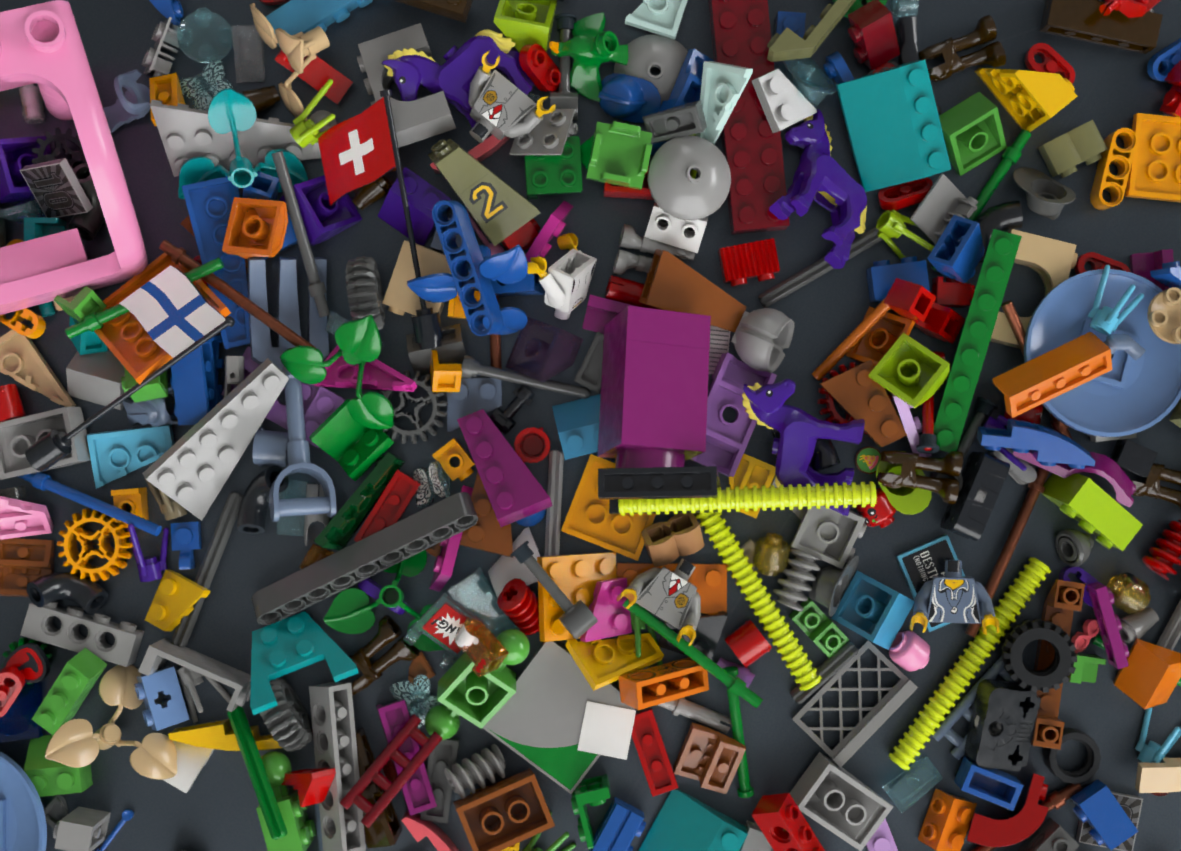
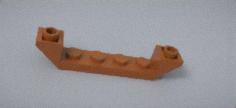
M1056 579L1044 602L1041 620L1054 623L1070 637L1074 610H1082L1085 584ZM1038 639L1034 671L1046 669L1054 660L1055 650L1051 643L1046 640ZM1063 682L1060 684L1061 688L1057 690L1052 688L1046 693H1043L1041 690L1036 692L1037 696L1041 698V703L1031 741L1033 746L1061 750L1065 722L1058 719Z

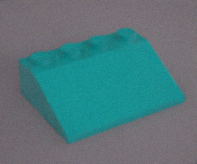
M925 59L907 62L836 85L860 183L865 192L926 178L951 170Z
M674 789L669 792L638 851H739L748 833L745 825L683 791Z

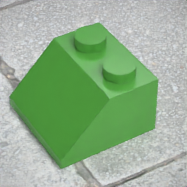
M980 92L939 115L949 161L960 176L1007 148L998 107Z
M53 735L32 736L30 738L24 771L34 784L39 797L82 793L93 785L91 764L81 768H74L45 758V752Z

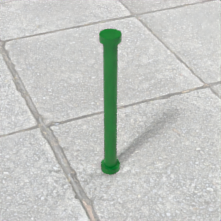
M729 666L723 668L734 678L739 674L738 667ZM727 690L733 739L745 745L739 696L736 697ZM745 751L737 769L740 787L737 789V793L740 798H749L754 795V788L750 786Z

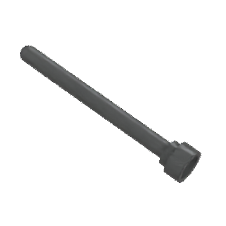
M468 355L463 357L461 365L462 377L470 379L471 376L477 377V375L583 399L589 398L591 395L588 388L482 365L480 361L475 360V357Z

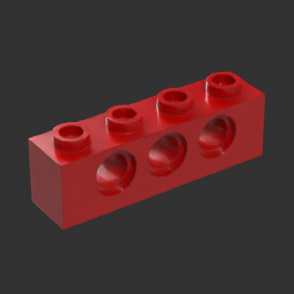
M790 793L764 795L761 797L751 815L774 851H825Z

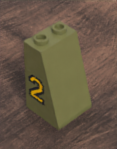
M442 139L431 147L432 152L428 154L429 158L494 246L540 214L539 210L527 198L452 139L447 141Z

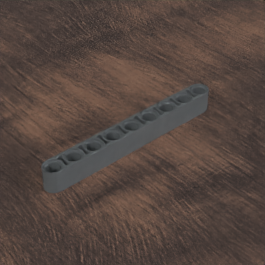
M460 492L449 496L255 592L252 595V603L258 624L267 626L281 621L471 528L478 522V516L470 494Z

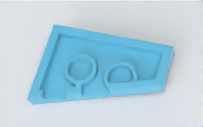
M172 425L148 426L86 435L96 489L159 459L175 444Z

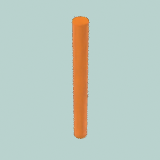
M885 299L816 368L812 375L818 381L890 310V307L884 304Z

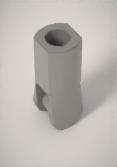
M225 356L224 398L231 392V384L239 385L244 380V356Z
M1006 448L1010 453H1013L1011 448ZM989 451V455L1010 464L1008 474L1018 484L1031 483L1037 478L1035 469L1024 460L1016 457L1027 467L1026 471H1022L1001 452Z

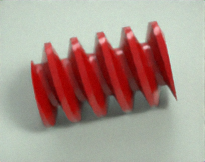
M1179 519L1178 522L1170 521L1169 527L1172 531L1164 530L1162 532L1166 540L1157 538L1155 543L1158 548L1151 547L1149 549L1152 557L1144 556L1142 558L1143 563L1149 569L1168 581L1167 573L1177 574L1173 565L1181 566V559L1179 558L1181 555V520Z
M518 578L510 580L498 597L497 604L499 608L504 611V614L525 635L539 632L538 598L523 580Z

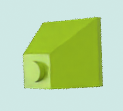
M500 0L494 16V23L507 38L512 39V42L515 43L514 47L518 52H520L524 45L539 44L547 53L557 0Z
M903 332L868 376L915 409L931 398L947 379L950 363Z

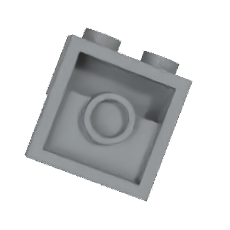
M812 506L811 509L806 510L792 540L791 547L843 569L845 562L848 563L854 556L855 548H853L856 539H861L866 530L865 517L851 509L849 510V515L846 516L830 508L826 509L825 506H821L820 509Z

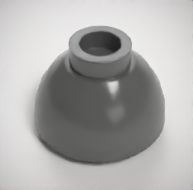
M1066 529L1057 534L1055 547L1057 554L1064 563L1071 567H1078L1088 559L1091 549L1094 547V541L1087 533L1084 534L1075 529Z

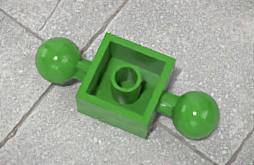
M507 629L501 632L494 642L495 654L492 657L472 644L438 681L437 701L442 704L432 707L425 717V728L430 736L435 731L443 738L442 740L453 737L460 727L459 716L482 729L516 693V673L506 667V665H517L527 658L530 651V643L523 632L517 629ZM481 659H484L486 665H483V669H480L481 672L478 673L476 666L481 662Z
M278 751L267 752L261 756L288 832L281 839H272L259 804L256 810L267 850L306 851L314 840V836H316L315 824L312 819L309 820L306 811L309 806L300 807L298 790L288 789L287 785H281L285 774L292 771L289 758Z

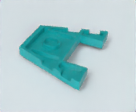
M305 611L252 631L250 708L253 715L278 706L270 685L271 680L321 660H326L334 682L359 673L356 664Z

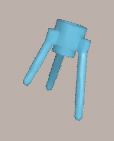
M1105 265L1093 307L1087 316L1092 319L1089 325L1097 332L1107 336L1115 332L1119 324L1144 298V294L1140 293L1119 315V311L1136 288L1132 284L1114 309L1108 306H1104L1102 310L1099 309L1110 265Z
M1151 707L1145 710L1139 742L1135 749L1140 752L1137 758L1144 763H1162V759L1165 758L1166 754L1180 738L1181 726H1176L1162 746L1151 740L1148 744H1145L1153 708Z

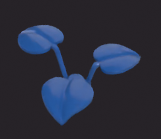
M519 244L508 251L491 255L490 248L479 245L483 257L479 269L481 275L485 278H489L492 281L498 280L503 284H513L526 277L528 271L527 258ZM470 263L465 264L466 273L471 272ZM449 273L431 274L407 281L408 287L415 294L429 302H446L457 296V289L452 274ZM515 307L501 308L504 323L502 329L495 335H509L522 330L528 322L526 313ZM484 316L483 325L488 329L490 322L488 317Z

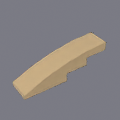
M1163 758L1162 763L1138 762L1135 784L1139 793L1180 792L1181 758Z

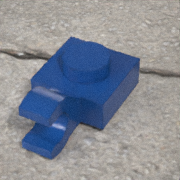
M201 521L170 523L172 551L180 550L179 570L195 569L194 549H202Z

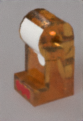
M467 619L454 638L457 647L466 652L475 663L472 670L478 677L497 670L509 653L491 631L476 619Z

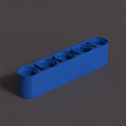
M439 201L432 209V218L469 328L477 336L496 334L503 327V316L491 280L485 278L480 273L479 265L483 257L467 209L460 201ZM451 207L453 212L450 220L447 217V209ZM458 234L462 238V244L460 247H458L456 244V237ZM467 261L471 265V272L469 275L465 271V264ZM476 288L480 292V300L478 302L474 298ZM484 316L488 317L490 322L488 329L483 325Z

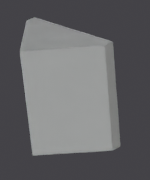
M110 350L80 355L77 351L66 367L67 389L71 397L107 406L125 393L121 384V378L125 376V369ZM121 402L114 409L123 410V403Z

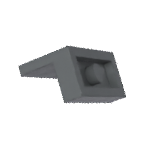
M460 324L442 327V346L420 350L419 343H416L414 334L406 335L408 355L414 373L417 370L421 372V376L430 374L431 350H437L439 364L462 365L466 351Z

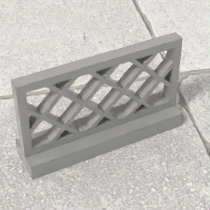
M869 640L858 649V654L836 672L792 718L840 767L856 753L918 688ZM868 648L877 656V668H861L860 656ZM857 660V668H850ZM880 660L889 668H880ZM846 671H857L858 687H842L841 676ZM861 671H877L878 687H861ZM881 671H893L900 680L893 687H881ZM838 680V688H830ZM826 691H838L839 707H822V695ZM842 691H858V707H842ZM861 691H878V703L874 707H862ZM881 691H888L881 699ZM819 700V707H812ZM807 711H819L820 727H808L800 718ZM823 711H839V727H823ZM842 711H859V722L855 727H843ZM862 711H869V712L862 718ZM812 730H820V738ZM823 730H840V742L832 750L823 742ZM843 730H851V731L843 738Z

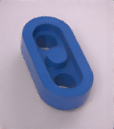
M1181 38L1150 58L1147 65V72L1150 78L1157 81H1165L1172 68L1181 61ZM1161 62L1162 67H1161V69L1158 71V66H1159V63Z
M838 51L826 56V63L823 65L824 70L830 79L834 78L836 84L854 79L845 60Z

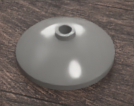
M658 34L644 35L628 43L627 65L615 63L614 73L626 74L652 82L660 93L662 104L663 101L669 100L688 51L676 40ZM653 67H657L661 73L654 76L650 73V70Z
M684 136L669 140L657 150L648 168V186L654 201L664 212L678 219L698 220L711 215L721 207L730 190L731 173L725 156L713 143L701 137ZM690 170L697 171V179L690 176Z

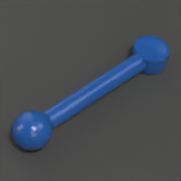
M126 809L122 812V819L101 847L96 848L94 851H104L125 822L133 818L134 812L131 809Z

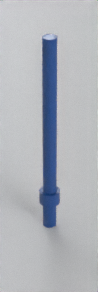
M37 472L18 476L32 483V486L37 489L54 492L126 524H133L134 527L154 536H158L162 530V527L158 524L52 480L50 475Z

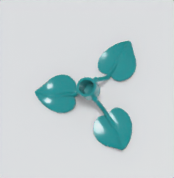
M225 88L212 98L208 107V120L216 133L226 134L232 131L236 158L230 163V171L222 165L215 166L213 161L207 157L201 156L188 159L183 163L179 172L178 197L184 199L181 187L183 185L226 176L229 181H232L239 188L249 187L253 183L254 177L258 176V171L278 178L272 154L283 151L292 185L307 181L308 177L302 162L293 153L284 149L268 151L265 155V163L259 162L254 168L249 159L241 157L237 131H246L254 125L257 116L256 109L249 98L231 88ZM279 181L278 192H283Z

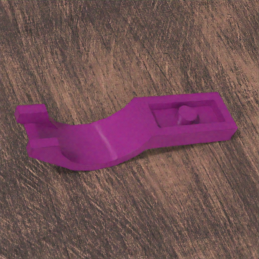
M1032 450L1029 453L1015 451L1012 453L1022 460L1063 478L1080 472L1100 475L1113 485L1116 492V502L1127 507H1131L1134 502L1131 494L1133 495L1136 486L1121 467L1106 455L1089 452L1095 460V466H1085L1084 469H1076L1062 463H1057L1056 466L1041 465L1034 458Z

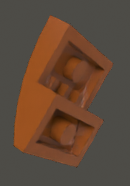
M21 538L0 540V596L29 597L26 587L29 582L41 576L54 573L55 549L53 540Z
M692 722L673 766V772L676 775L700 781L702 788L727 794L746 751V746L727 735Z

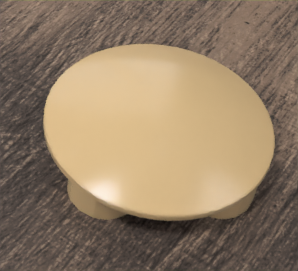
M1172 287L1158 293L1151 300L1147 316L1149 325L1157 337L1171 344H1181V290Z

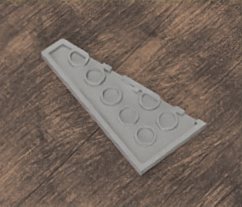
M151 100L150 107L174 177L179 176L183 163L193 157H207L213 161L215 166L222 165L227 170H230V163L236 158L232 131L226 134L216 133L209 124L208 109L206 111L191 109L189 105L178 104V106L164 105L162 101ZM269 117L268 120L256 118L254 125L250 129L237 131L241 157L249 159L253 167L259 162L265 163L266 153L274 149L287 150L293 153L300 161L321 158L319 142L302 148L290 134V129L295 124L279 122L278 118ZM331 126L322 127L319 129L320 133L331 128Z

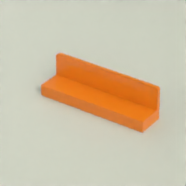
M1088 332L993 378V384L1004 394L1006 412L1014 418L1111 371V349L1094 333Z

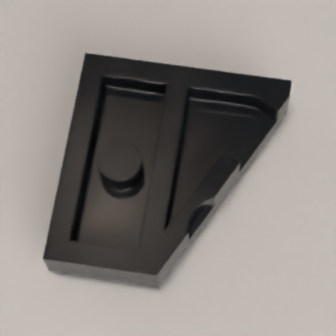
M724 611L718 612L717 615L702 616L701 614L695 630L696 638L692 645L711 660L727 619V612ZM665 622V625H667L677 634L679 633V629ZM682 635V638L690 642V638L687 635ZM660 636L658 641L659 647L686 655L663 636Z

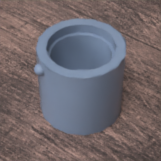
M263 427L258 429L254 437L252 450L254 465L259 467L264 465L287 468L286 443L289 442L288 432L265 430Z

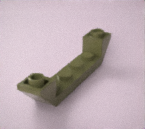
M837 0L834 5L829 3L820 14L822 20L816 27L812 24L805 32L803 38L787 27L781 35L776 33L767 45L769 48L767 59L770 62L810 58L856 0Z

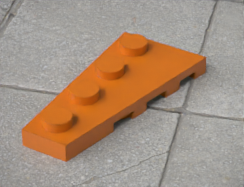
M617 562V578H627L628 587L637 575L653 568L654 565L652 563ZM669 563L664 565V567L674 572L679 563ZM691 563L696 568L688 581L697 587V592L701 596V613L717 615L718 612H727V564Z

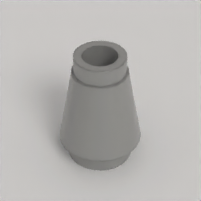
M1148 607L1120 618L1122 630L1119 633L1121 639L1125 643L1135 642L1136 639H1140L1159 621L1157 613Z

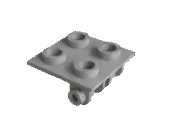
M171 17L167 18L164 22L160 21L155 27L151 38L156 41L155 45L146 51L141 64L146 67L144 74L154 71L153 77L167 75L170 72L173 63L157 56L174 61V57L161 52L160 49L163 48L177 54L178 50L163 42L179 48L184 37L181 27L172 25L169 28L172 20Z
M555 109L552 113L543 114V120L530 133L514 138L509 154L562 155L567 137L573 136V134L578 132L577 124L572 122L576 110Z
M941 173L910 219L936 245L953 215L970 218L972 213L977 210L976 205L978 201L971 196L966 198Z

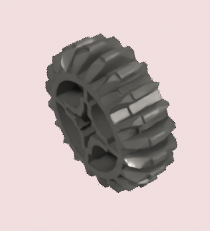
M365 256L350 259L346 265L345 278L352 320L372 315L378 330H380L385 324V307L377 262L372 257Z
M405 370L404 375L415 381L416 385L424 388L429 395L416 399L410 392L399 391L401 402L394 409V419L406 416L414 424L416 430H405L393 421V427L383 429V432L387 433L392 429L393 432L390 437L392 440H396L399 434H401L400 440L402 444H406L408 436H411L412 444H417V435H420L423 442L428 441L427 431L433 436L437 435V431L433 428L434 424L439 427L444 426V423L437 419L438 416L447 417L448 415L447 412L440 411V406H448V401L439 402V397L444 396L446 393L432 392V385L428 384L431 380L429 374H426L423 380H420V371L416 370L414 377L411 378L410 371ZM377 390L379 393L383 394L389 401L391 400L393 394L396 392L389 390ZM407 399H410L411 403H420L414 408V415H411V412H400L408 406ZM429 403H433L432 415L429 421L423 425L421 410L429 405Z
M276 678L270 681V685L278 706L263 711L260 715L268 731L272 734L274 740L278 742L279 746L288 752H294L304 748L313 740L312 722L296 691L292 689L286 680Z

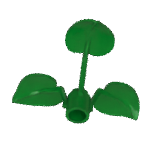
M372 315L343 323L338 327L335 332V340L340 349L327 361H323V354L319 349L311 346H295L282 353L280 359L284 367L296 379L307 384L322 382L327 375L325 367L330 366L341 356L350 365L358 364L356 396L358 398L350 399L347 404L350 415L356 422L371 429L383 430L393 427L394 409L390 401L377 392L362 394L361 391L364 365L366 362L376 360L381 352V338Z
M426 550L384 570L387 573L397 574L392 581V585H387L381 589L379 599L369 604V597L364 591L349 588L336 596L323 619L329 627L346 634H361L368 631L375 623V615L371 609L380 604L389 608L399 606L416 618L408 626L409 640L416 648L423 651L450 650L449 647L422 628L424 623L440 607L431 604L426 605L419 615L403 603L404 593L397 587L402 574L407 577H414L423 571L427 563Z

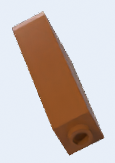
M655 250L639 302L667 311L711 316L710 325L735 333L746 310V306L668 251Z

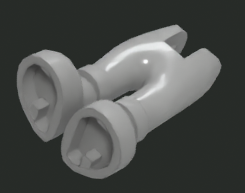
M623 225L619 247L638 249L640 252L654 254L656 249L668 251L679 259L694 261V252L646 238L644 235L640 237L636 234L632 225ZM619 249L614 261L613 274L622 275L630 268H635V271L648 273L653 258L640 254L635 255Z

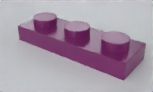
M1099 582L1088 584V592L1108 663L1117 669L1128 667L1126 657H1129V650L1125 641L1121 640L1119 631L1122 630V625L1112 608V604H1114L1112 591Z

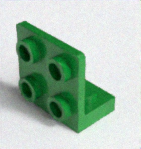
M578 136L567 137L562 155H524L526 195L528 200L538 199V195L582 192L580 138Z
M347 399L309 438L314 444L338 461L347 475L356 481L395 442L383 430L371 429L356 422L348 411L347 404L350 399Z
M607 774L583 779L571 794L574 815L580 814L578 818L579 825H577L581 842L586 841L588 849L594 848V834L586 804L598 806L604 804L606 799L610 798V784Z

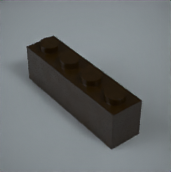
M1046 0L1039 31L1147 54L1157 46L1163 15L1154 13V10L1150 9L1142 17L1128 18L1119 10H1113L1108 16H1104L1105 11L1101 14L1099 7L1105 2L1100 0Z

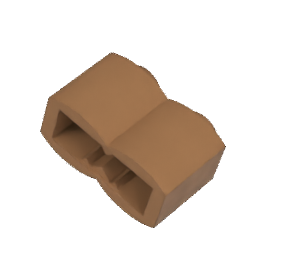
M679 513L671 517L667 522L652 524L641 532L647 554L654 567L667 565L675 561L679 556L694 554L705 546L700 524L694 513Z

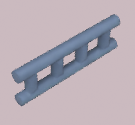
M1001 656L951 710L950 714L945 717V721L940 723V728H935V735L931 734L938 742L944 736L956 746L950 753L958 760L965 754L967 735L962 738L951 727L961 716L970 722L972 715L970 706L975 701L978 684L984 679L995 680L999 675L1005 681L1016 682L1006 671Z

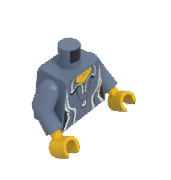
M945 560V576H933L932 580L926 581L916 595L913 617L909 628L913 631L914 623H920L923 625L922 633H924L928 622L981 624L982 618V632L987 635V625H994L996 632L999 633V620L995 617L992 599L982 583L975 581L972 576H962V560Z

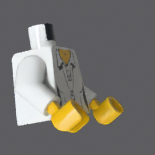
M573 233L563 234L557 238L559 248L561 250L569 249V252L548 268V273L546 272L547 262L545 258L531 257V262H527V273L539 275L540 279L538 281L545 290L544 302L546 305L555 308L554 316L561 320L569 319L571 311L585 300L597 261L596 258L582 253L581 250L578 251V238Z

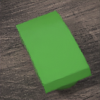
M808 597L807 601H803L800 604L803 607V611L794 610L789 617L830 659L849 639Z

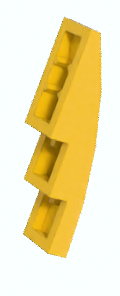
M229 719L175 728L168 733L170 740L196 747L240 751L234 731L231 730ZM250 726L258 751L282 748L274 740L272 734L260 736L259 726Z

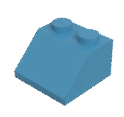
M601 394L552 406L565 460L598 452Z
M857 570L840 601L836 613L831 619L889 650L914 605V601Z

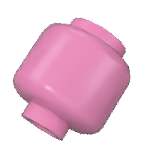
M910 630L898 632L889 649V656L892 661L908 672L924 668L930 659L929 644Z

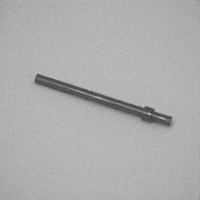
M283 151L272 154L310 283L308 290L310 296L314 297L319 317H325L330 315L324 294L327 293L325 284L320 281Z

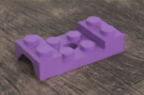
M250 346L246 348L243 354L244 379L259 366V364L251 359ZM301 382L306 441L320 448L310 440V435L347 399L326 387H318ZM231 384V391L234 388H236L238 384ZM278 396L265 418L288 430L286 405L280 402Z
M728 352L723 353L711 378L713 381L708 391L706 451L690 460L703 466H717L719 473L728 477H734L757 423L756 420L749 418V414L745 412L746 408L742 405L744 384L754 386L757 382L761 386L773 384L777 375L767 371L755 370L744 362L739 361ZM726 407H731L736 412L735 420L731 423L726 422L722 416L723 410Z

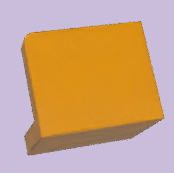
M431 350L430 378L432 392H460L461 364H439L437 350Z

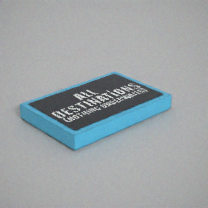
M947 534L895 555L914 601L926 581L932 580L933 576H945V560H958ZM928 622L927 631H934L950 623Z

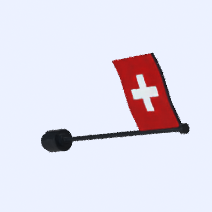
M391 89L380 91V96L382 97L364 112L334 125L318 138L330 206H333L349 192L377 181L396 167L415 277L418 278L421 277L389 97L392 96ZM419 297L421 309L416 310L415 316H411L415 341L419 343L420 350L442 346L441 339H443L439 312H433L432 307L427 308L426 301Z

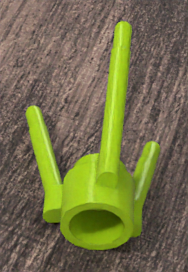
M332 79L325 83L304 111L293 120L295 126L290 129V134L302 148L309 144L314 145L317 143L318 138L327 131L325 130L320 133L319 129L335 119V114H330L316 124L311 119L305 121L306 117L333 84Z
M894 209L892 211H885L879 217L876 223V228L879 230L877 236L883 239L900 259L906 257L892 241L891 238L893 237L899 238L904 234L929 251H932L935 247L906 229L904 222L918 227L910 217L904 216Z

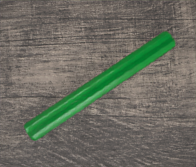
M238 706L234 711H228L227 714L271 838L275 840L281 839L288 832L244 709Z

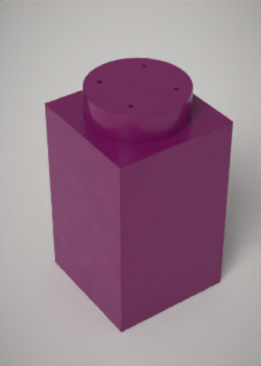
M627 306L604 326L597 457L615 458V468L684 467L685 461L706 451L711 316Z

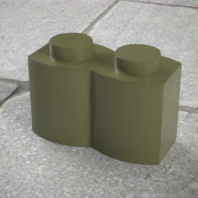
M1091 120L1043 144L1038 150L1052 177L1060 174L1064 178L1078 171L1076 165L1085 161L1088 166L1102 159L1100 153L1107 150V147L1094 121Z

